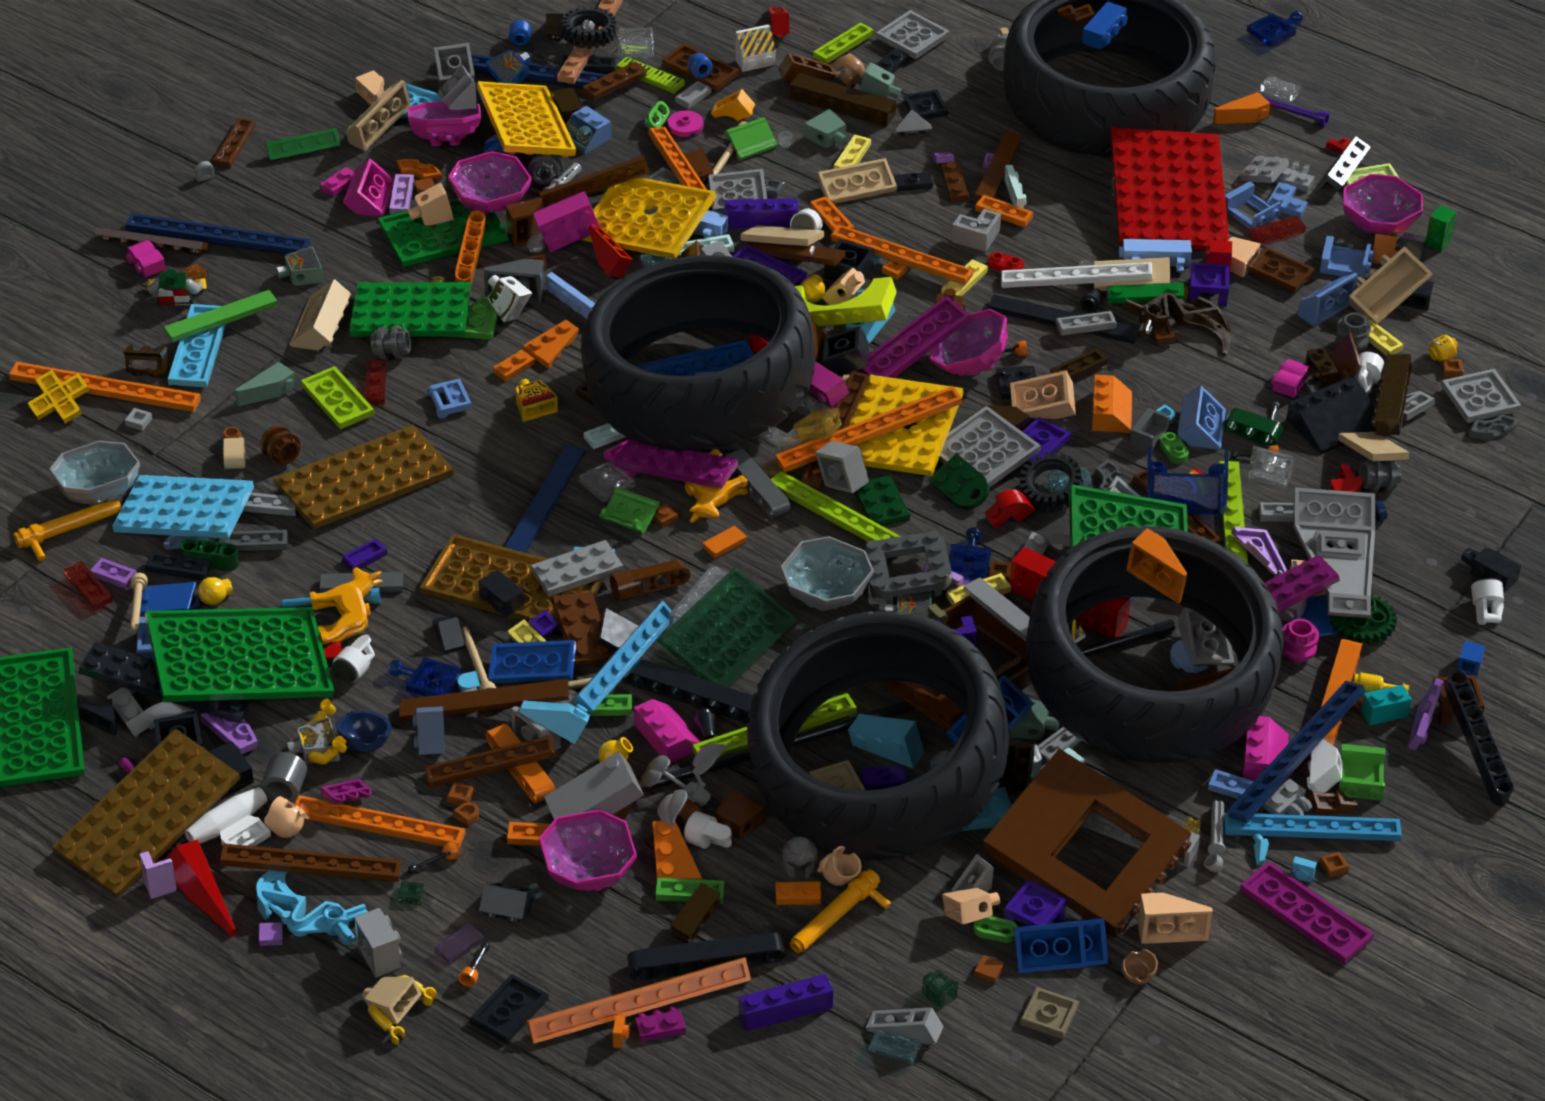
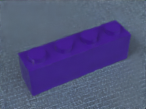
M798 198L724 200V215L728 216V229L753 228L756 225L790 228L792 217L799 212Z
M822 974L739 997V1016L745 1030L750 1031L832 1009L834 990L827 975Z

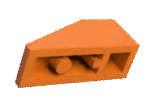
M1253 93L1214 108L1213 123L1258 122L1269 117L1270 102L1260 93Z

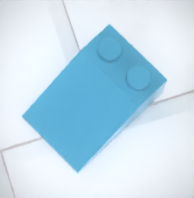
M523 701L518 711L573 744L578 740L590 716L585 707L569 703Z

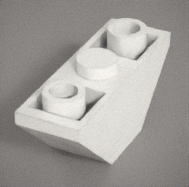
M1322 739L1310 752L1311 761L1308 762L1310 777H1307V785L1309 790L1318 793H1325L1340 781L1343 769V762L1338 749Z

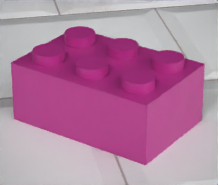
M585 191L533 213L550 252L590 236L588 229L590 225L600 227Z

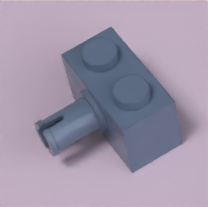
M443 706L417 708V714L413 715V728H418V735L414 736V748H419V755L445 753Z

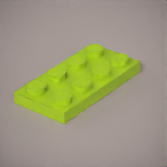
M335 366L301 380V386L339 429L374 415L372 406Z

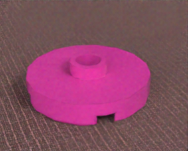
M678 111L669 117L668 129L676 136L691 137V134L697 135L703 130V119L698 113L693 111Z

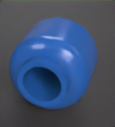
M524 20L512 22L508 34L510 42L517 46L528 44L532 31L530 24Z
M695 53L689 57L687 67L694 77L703 79L710 75L712 63L706 55Z

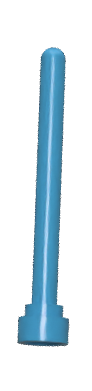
M372 588L363 600L367 601V603H372V605L380 604L379 588ZM310 597L284 599L280 602L283 608L312 606Z

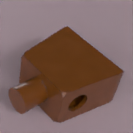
M730 789L716 810L715 818L717 823L726 825L731 829L733 837L743 839L765 822V806Z

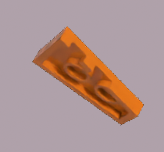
M564 320L524 344L523 351L550 369L552 362L561 356L563 349L568 348L579 335V328Z
M653 821L657 878L702 880L676 821L674 826L663 821Z

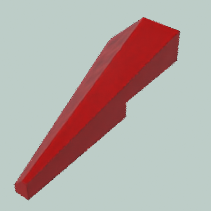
M198 839L176 846L165 859L172 860L176 886L183 891L184 896L200 911L209 915L213 919L214 924L223 928L228 937L236 935L235 926Z

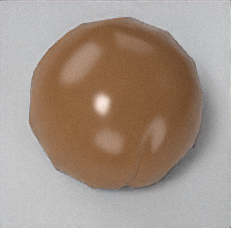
M1147 949L1139 952L1131 951L1123 960L1121 971L1126 980L1136 985L1146 984L1156 975L1158 961L1155 955Z

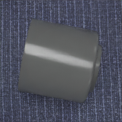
M279 752L274 754L269 760L260 787L266 794V797L274 801L277 797L281 796L290 802H295L307 774L306 763L299 756L292 753Z

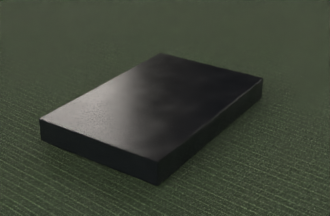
M511 974L470 1017V1023L508 1044L527 1023V1020H530L549 1000V994Z

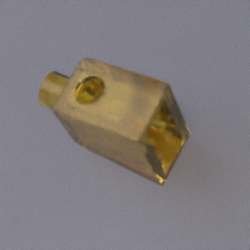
M832 407L812 412L793 426L800 442L803 443L830 437L842 426V422L839 418V411Z

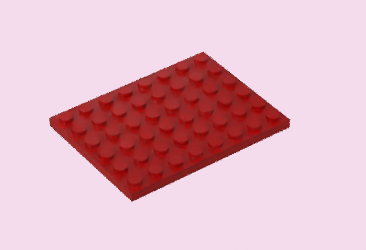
M1111 127L1110 137L1119 245L1123 246V239L1191 240L1192 250L1205 251V247H1209L1210 240H1229L1219 134Z

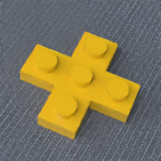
M53 370L35 379L43 394L28 402V405L38 420L56 410L66 424L82 414L74 399L88 392L89 388L79 373L62 383Z

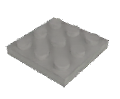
M911 10L876 32L877 39L909 54L914 59L919 58L950 37L949 30Z
M763 169L709 175L710 191H715L716 193L713 212L724 214V200L767 199Z
M1495 369L1442 380L1441 387L1467 423L1520 411L1521 404Z

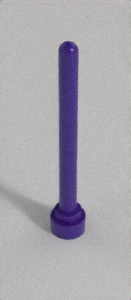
M1264 97L1270 102L1271 107L1314 119L1318 125L1326 126L1329 121L1330 114L1328 112L1318 111L1316 113Z

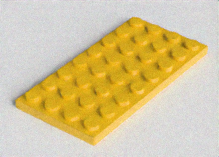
M478 81L477 90L504 152L509 154L517 152L527 155H560L562 157L575 156V145L547 86Z

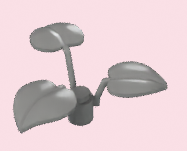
M711 743L704 746L697 753L693 760V765L695 766L693 773L698 783L690 782L687 786L665 771L670 765L668 757L661 755L649 763L641 778V783L645 787L655 785L663 774L683 788L678 791L676 790L673 794H668L659 804L657 812L663 822L674 826L675 819L687 799L699 807L704 806L709 801L711 794L704 788L706 784L699 775L705 773L726 749L727 746L725 744Z

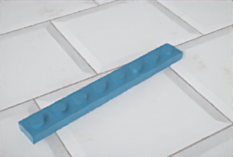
M664 601L660 602L574 698L581 706L588 710L587 713L594 711L674 620L676 614Z
M1224 813L1225 835L1254 836V834L1260 833L1262 836L1384 841H1401L1402 836L1400 819L1254 814L1246 823L1230 818L1228 813Z

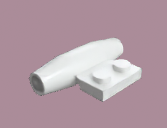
M256 787L233 796L205 813L185 831L186 838L189 842L198 839L199 844L220 836L222 845L224 843L247 846L258 845L271 837V831L258 817L251 816L267 802L266 794L260 787Z

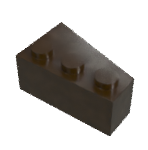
M1036 743L1008 746L1003 781L1011 805L1014 804L1041 770L1042 757Z

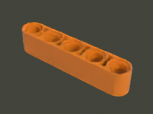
M472 211L469 214L455 270V282H471V286L485 232V214L481 211Z
M506 723L485 732L487 742L492 750L522 743ZM537 762L508 769L534 804L544 801V796L555 790L553 782Z

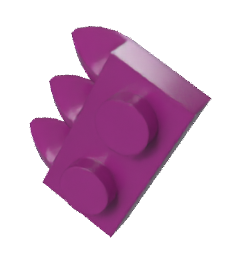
M360 779L321 787V796L330 804H342L344 801H355L361 797L369 798L372 793L371 788Z
M672 1006L668 1008L667 1013H661L655 1009L651 1016H646L641 1012L635 1018L640 1042L686 1033L681 1010H677Z

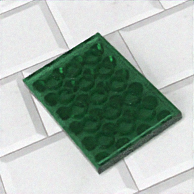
M734 567L663 633L657 642L699 678L730 688L796 624L798 619L739 569Z

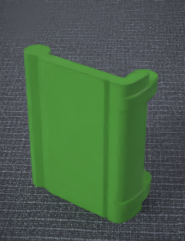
M765 117L724 131L727 139H730L739 161L778 147Z
M616 487L609 504L601 510L599 517L606 522H611L644 534L660 502Z

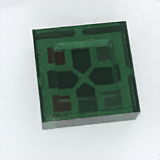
M402 881L398 897L399 904L421 905L424 883Z

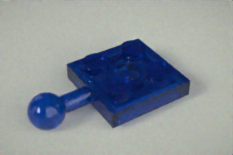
M1294 11L1290 14L1289 18L1282 20L1271 13L1247 25L1246 31L1269 47H1272L1296 35V29L1291 24H1300L1303 21V15L1299 11Z
M971 527L966 531L965 535L968 540V546L951 544L949 563L951 571L963 576L964 580L974 581L979 577L982 579L988 578L992 548L976 547V543L980 541L982 533L978 528Z
M426 657L422 659L416 670L404 666L400 660H392L388 664V672L392 676L403 674L411 677L406 684V691L425 697L450 694L456 686L459 676L463 674L462 668ZM434 678H438V679H439V680H437V681H430V680H433Z

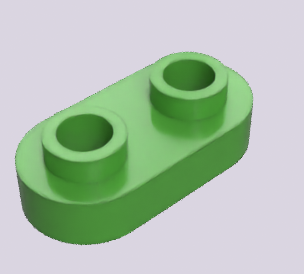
M658 101L652 105L644 117L645 125L648 128H656L663 125L670 113L667 104L663 101Z
M1172 432L1161 435L1159 445L1168 459L1175 464L1185 463L1188 460L1189 451L1179 436Z
M990 916L974 921L973 931L980 938L1011 943L1014 941V927L1018 926L1011 920Z

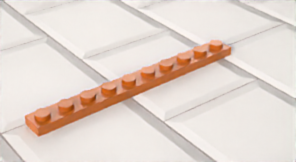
M16 362L9 373L10 380L37 385L35 379L50 370H53L61 383L78 372ZM79 373L89 388V391L86 392L87 394L195 412L201 401V396L198 393Z
M954 386L835 431L832 434L825 435L829 437L812 440L776 454V461L784 473L816 461L815 452L831 441L852 446L858 445L962 404V397Z
M743 957L527 1020L532 1043L535 1044L615 1020L616 1015H625L627 1017L750 981L751 977L747 961Z

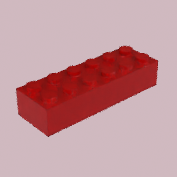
M1024 547L1011 560L1009 582L1011 591L1033 602L1041 580L1047 576V571L1056 561ZM1131 597L1100 603L1083 612L1075 620L1078 624L1109 639L1120 636L1128 626Z

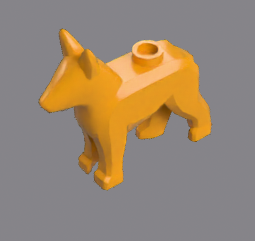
M718 449L710 452V454L722 456ZM741 475L738 478L727 481L722 489L685 482L687 494L689 496L693 495L697 499L696 504L690 509V512H694L690 523L695 522L699 518L718 519L719 512L717 507L723 505L734 496L748 493V489L744 488L748 486L747 479Z
M354 568L352 581L323 593L310 592L313 611L335 606L342 616L332 625L318 626L323 645L337 641L342 642L349 637L362 633L368 627L367 616L371 615L369 603L364 604L363 598L373 587L382 582V580L377 579L381 571L369 574L359 568Z

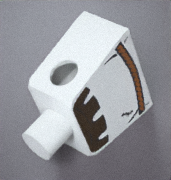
M497 275L492 276L488 280V283L493 288L488 296V300L503 322L517 319L532 292L514 277L499 278Z

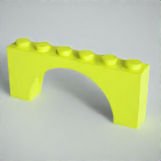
M892 277L874 278L869 287L853 299L835 305L821 306L808 302L803 285L795 286L807 305L811 321L813 320L818 326L887 320L897 293Z

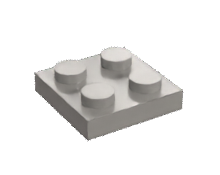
M1256 156L1240 173V180L1273 183L1288 167V158Z

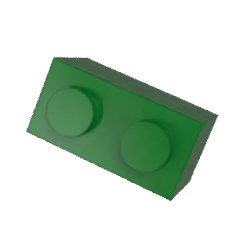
M1440 205L1430 215L1425 242L1426 246L1442 252L1452 241L1456 211Z

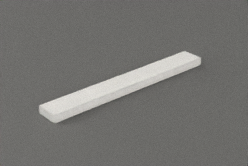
M1152 262L1001 271L1002 288L1152 280Z

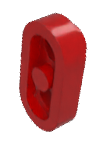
M994 252L988 256V266L993 270L1024 269V261L1019 257L1000 252Z

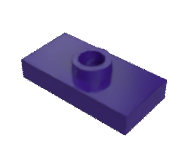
M904 765L861 769V779L865 790L891 788L907 783Z

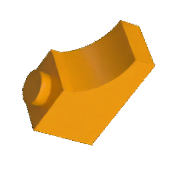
M740 89L716 102L711 114L715 118L728 116L739 121L743 118L747 119L752 115L755 103L743 89Z

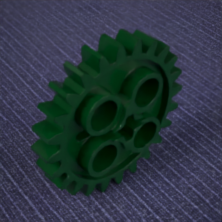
M1371 593V616L1369 618L1329 615V624L1333 625V631H1338V636L1345 635L1344 639L1346 640L1351 638L1354 642L1360 641V643L1364 644L1365 641L1371 645L1372 641L1379 644L1380 639L1386 641L1387 636H1392V632H1395L1397 617L1396 611H1393V605L1387 606L1388 600L1381 601V596L1374 598V593Z

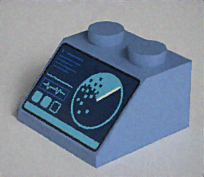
M587 106L574 112L566 125L575 148L584 154L611 139V121Z

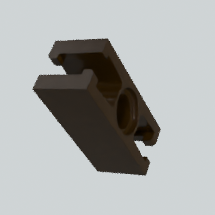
M701 882L670 925L672 929L671 935L685 944L692 943L720 905V893Z

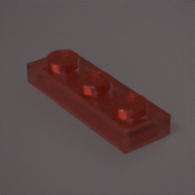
M1298 216L1250 228L1248 229V236L1253 242L1261 245L1304 233L1306 226Z
M367 360L365 400L370 405L385 404L386 360Z
M82 561L63 569L65 577L94 610L113 602L111 594Z

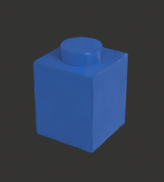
M1464 641L1457 669L1464 671L1466 675L1478 677L1485 646Z

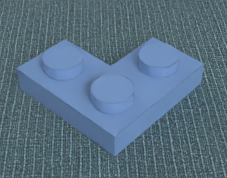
M1279 182L1267 204L1272 206L1280 201L1281 213L1301 218L1308 202L1293 198L1296 193L1295 186Z

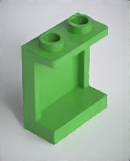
M1342 744L1340 757L1343 762L1342 779L1339 781V790L1343 793L1342 796L1382 801L1385 790V748Z

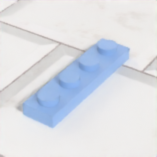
M551 272L546 275V288L548 292L587 319L589 312L593 311L592 307L595 303Z

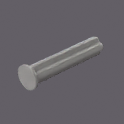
M1217 800L1212 802L1211 844L1208 846V852L1221 856L1226 851L1223 844L1224 803Z

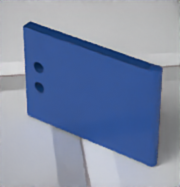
M196 582L147 586L142 594L140 615H145L146 611L189 610Z
M1327 595L1306 598L1307 606L1301 619L1311 622L1318 630L1319 637L1337 635L1338 631H1333V625L1329 624Z

